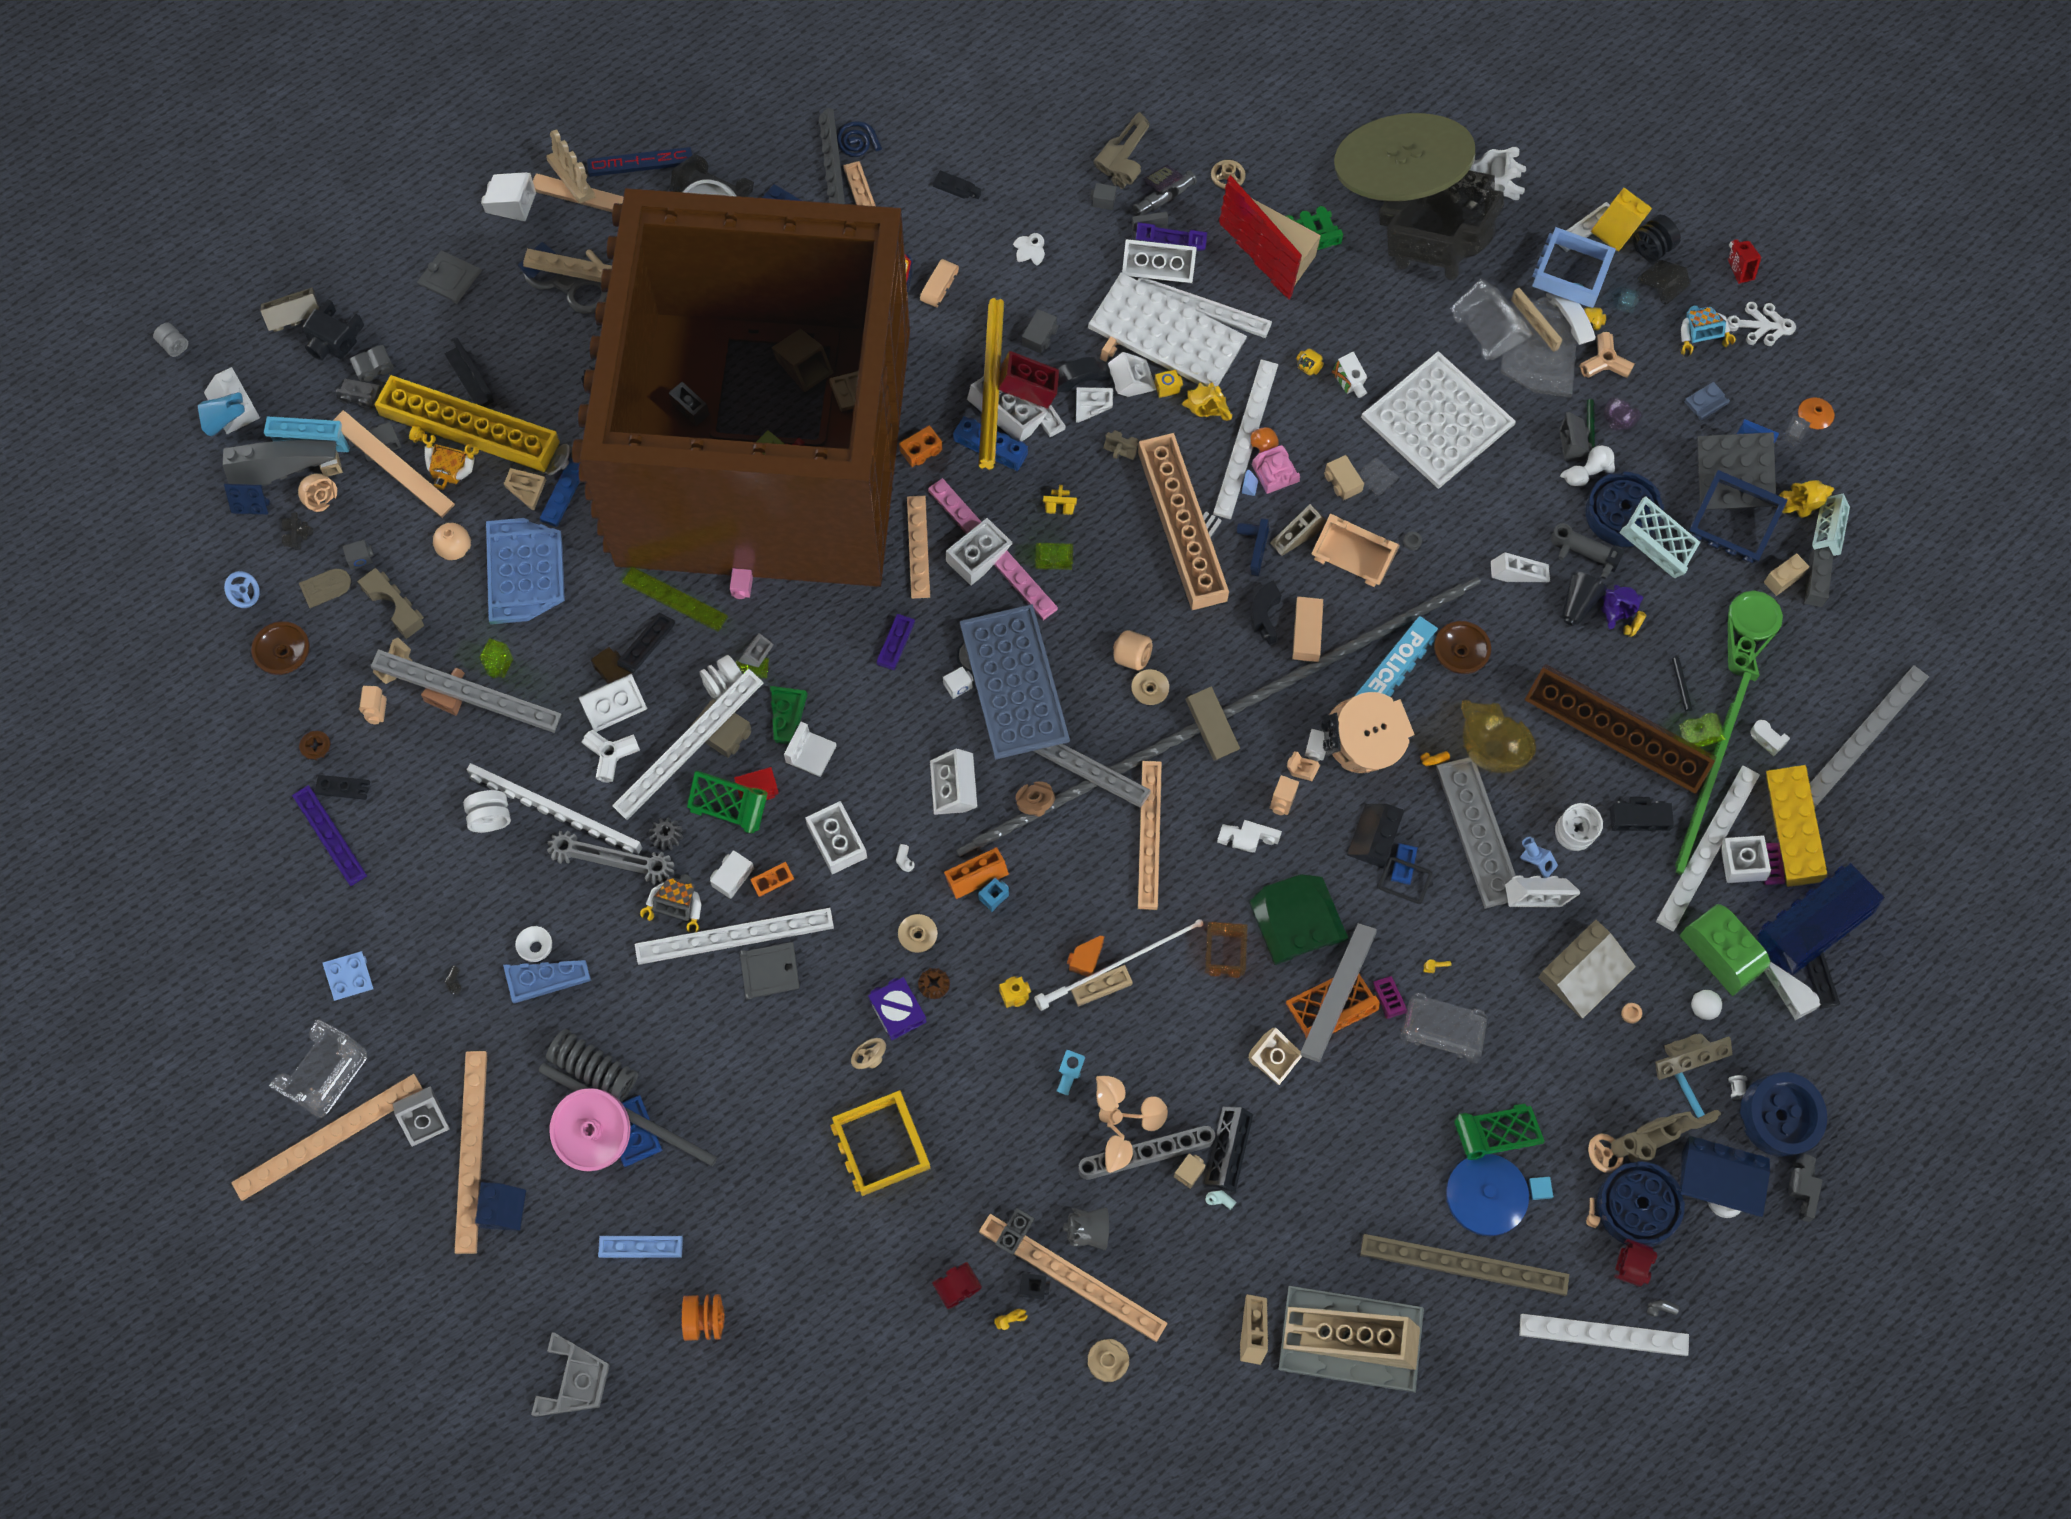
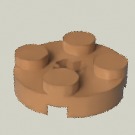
M1037 781L1029 787L1026 784L1016 794L1017 806L1019 811L1039 817L1044 815L1045 811L1053 805L1055 795L1051 786L1045 782Z

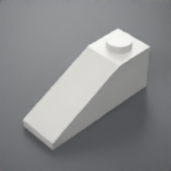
M1503 553L1491 561L1492 578L1506 582H1550L1549 564L1509 553Z
M1770 962L1769 967L1764 972L1795 1020L1816 1010L1821 1005L1818 995L1812 992L1810 987Z

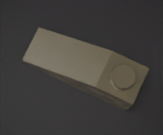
M1310 504L1270 543L1283 556L1315 536L1325 526L1327 520Z

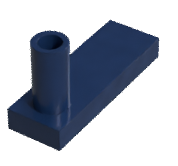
M1261 519L1260 525L1238 523L1237 534L1257 536L1250 566L1251 575L1259 577L1269 533L1268 519Z

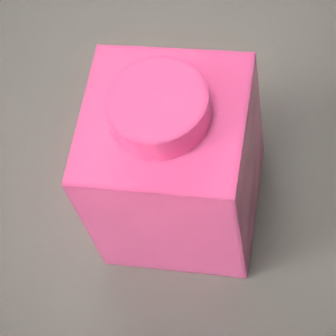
M733 568L730 583L731 596L737 599L750 598L753 581L751 570Z

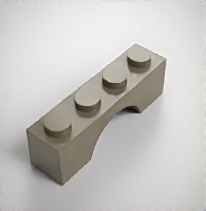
M375 568L357 582L372 601L385 599L395 604L396 609L391 620L398 631L407 639L424 626L422 622L423 616L417 609L414 611L411 608L412 604L406 597L402 598L399 595L401 592L395 584L392 586L389 584L388 581L390 580L384 572L380 573Z

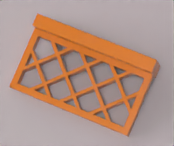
M1360 974L1357 976L1356 986L1353 985L1352 990H1354L1352 998L1348 997L1347 999L1348 1002H1351L1350 1007L1342 1010L1333 1033L1379 1010V1000L1376 995L1373 996ZM1333 978L1286 1001V1005L1305 1034L1306 1039L1312 1026L1307 1028L1304 1024V1018L1316 1019L1317 1016L1307 1013L1308 1005L1321 1007ZM1356 992H1364L1368 998L1363 1001L1355 999ZM1314 993L1322 994L1321 1003L1310 1000L1311 995ZM1298 1001L1306 1003L1304 1012L1296 1010L1292 1004Z

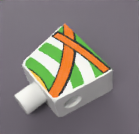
M1354 352L1339 358L1332 370V374L1347 394L1354 391L1357 397L1361 398L1367 394L1363 386L1367 376Z

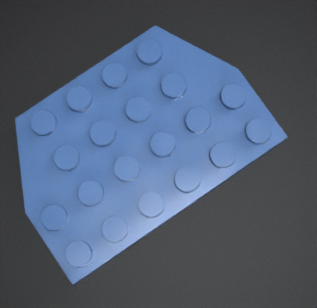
M525 518L486 521L490 625L529 621L565 601L561 531L548 528L542 524L538 525L529 522Z

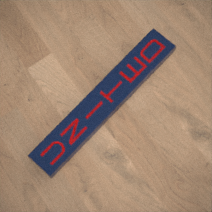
M691 147L592 158L587 159L589 177L693 165Z

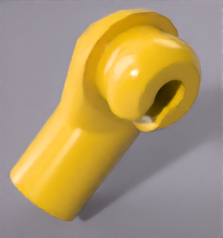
M1638 611L1631 625L1624 626L1623 634L1628 635V637L1634 636L1646 618V614Z

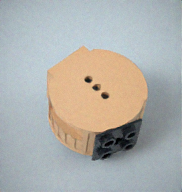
M1378 692L1362 693L1339 703L1328 716L1323 717L1321 722V730L1324 732L1323 750L1326 751V756L1332 754L1341 764L1342 768L1354 773H1370L1391 766L1404 755L1409 744L1408 737L1415 735L1401 699L1393 701L1391 697Z

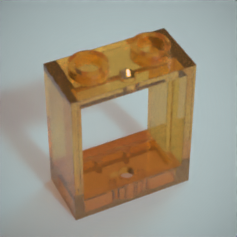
M1208 922L1205 973H1209L1210 976L1229 974V977L1232 978L1244 976L1246 970L1247 925ZM1212 936L1241 938L1239 967L1211 965Z

